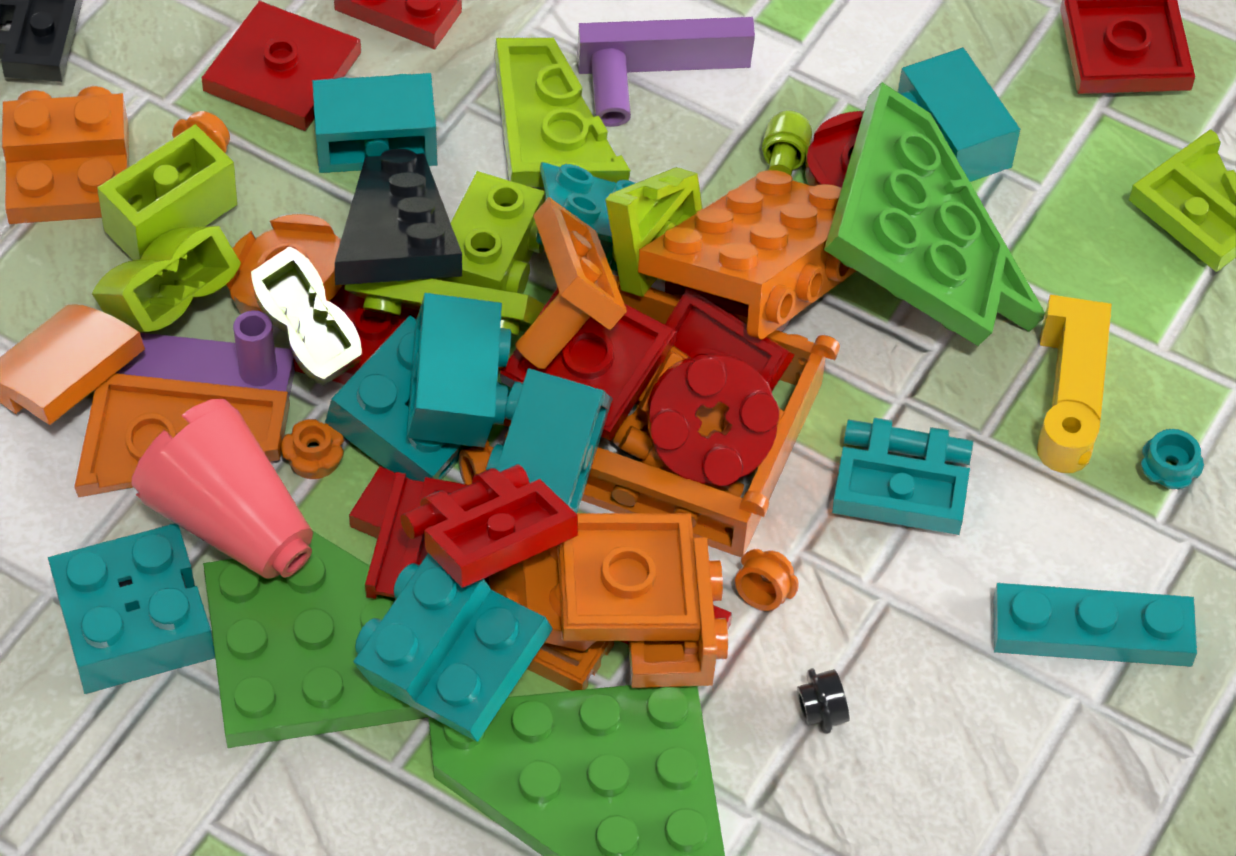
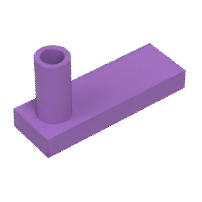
M753 17L579 23L578 73L592 74L595 116H599L603 124L608 127L620 126L630 120L628 72L750 68L755 41Z
M247 311L240 314L234 321L235 343L140 333L145 350L116 373L286 391L290 397L295 369L294 356L291 349L278 348L274 345L272 322L269 316L260 311Z

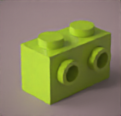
M196 124L97 187L104 231L132 260H140L147 247L163 233L179 227H205L238 205L234 161Z
M477 171L451 221L462 252V277L434 279L523 294L530 274L529 261L534 252L541 254L544 251V246L536 242L538 228L533 215L545 202V191Z

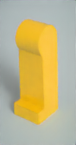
M1051 294L1049 296L1041 327L1040 346L1058 348L1052 408L1046 413L1037 444V452L1042 463L1053 471L1075 473L1089 464L1093 446L1100 430L1111 303Z

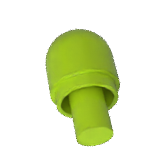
M792 110L782 111L774 115L768 122L762 143L764 159L769 164L768 170L782 171L792 175V171L799 168L806 160L808 147L812 140V127L808 119L801 113Z

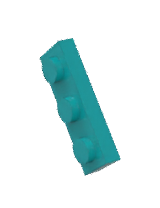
M1008 583L996 584L993 596L994 653L1193 666L1197 655L1194 597Z

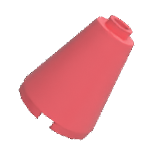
M211 399L192 407L181 415L189 425L182 429L174 438L164 430L154 439L139 460L132 476V486L139 492L136 495L147 507L262 577L270 579L281 575L286 578L293 575L304 566L311 556L312 549L309 547L313 538L311 527L240 412L225 399Z

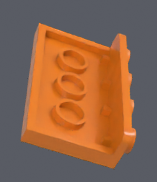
M767 170L759 172L755 177L736 189L729 191L725 196L706 208L697 211L696 214L667 230L663 235L639 249L638 273L748 304L747 334L751 337L764 339L856 272L855 269L847 267L839 259L824 250L842 188L826 184L811 186L792 180L790 174L782 171Z

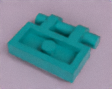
M874 417L873 423L848 419L844 444L869 449L867 451L843 447L832 513L960 535L970 468L945 464V461L970 465L974 441L950 437L949 430L930 427L929 433L892 427L893 420ZM888 451H889V452L900 453V454H906V455L924 457L925 460L914 459V458H908V457H902V456H896V455H890V454H888Z

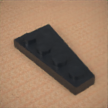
M390 149L384 151L381 156L365 157L334 262L335 285L462 277V252L424 153L416 154L408 149Z

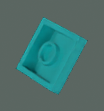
M428 553L420 565L411 563L401 571L394 586L396 600L382 620L378 618L371 619L362 627L355 644L358 655L353 662L371 685L478 742L553 628L546 617L491 590L484 579L462 588Z

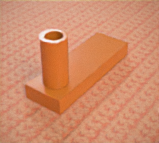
M550 197L534 213L533 217L559 294L516 342L519 352L529 362L541 369H545L590 317L611 330L627 312L596 230Z

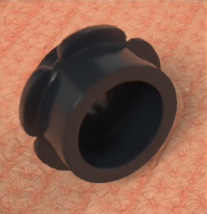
M814 668L807 671L808 684L797 686L801 711L808 726L820 723L822 731L828 734L831 733L832 726L850 721L844 689L835 669L816 674Z

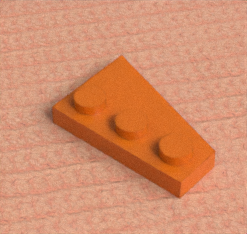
M115 373L97 387L94 392L74 486L77 496L79 498L133 488L132 476L139 460L154 439L164 430L174 438L182 429L189 425L181 415L192 407L211 399H225L232 407L237 409L269 461L280 460L281 443L285 434L290 406L288 392Z

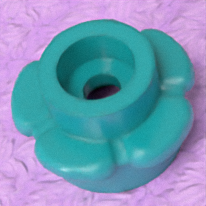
M1179 429L1160 431L1147 441L1142 449V454L1145 458L1141 461V468L1152 482H1157L1169 489H1183L1191 484L1192 478H1198L1202 474L1204 461L1201 456L1200 445L1192 435ZM1166 461H1172L1177 465H1170Z

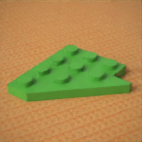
M881 82L868 96L824 250L839 259L847 267L860 272L890 291L898 299L908 302L940 322L946 329L956 332L976 346H979L992 334L997 312L1030 332L1044 319L1045 312L931 113Z
M314 531L313 538L309 544V547L312 549L310 558L301 569L286 578L278 575L274 578L266 579L234 559L203 563L227 748L428 718V715L371 685L353 661L358 655L355 644L360 630L371 619L378 618L382 620L395 602V598L377 595L376 599L367 598L365 582L370 566Z
M631 685L507 697L478 742L428 716L434 778L541 856H725L698 686L631 688Z

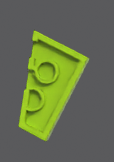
M554 37L496 38L494 55L509 181L529 187H544L540 171L541 162L558 167L564 164L576 165L587 170L594 177L615 183L619 180L629 181L631 170L623 156H616L607 140L608 130L599 116L594 117L582 97L583 87Z
M436 279L347 284L344 289L365 299L363 309L392 316H400L402 307L420 310L424 293L502 303L501 328L511 329V336H519V331L526 332L545 306L544 303L527 294Z

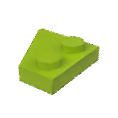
M1210 129L1134 183L1129 201L1215 272H1218L1236 258L1235 170H1226L1218 153L1221 141L1218 135Z
M675 167L610 193L605 199L613 241V259L617 264L622 291L641 297L644 296L657 278L638 273L639 249L703 209L698 173Z

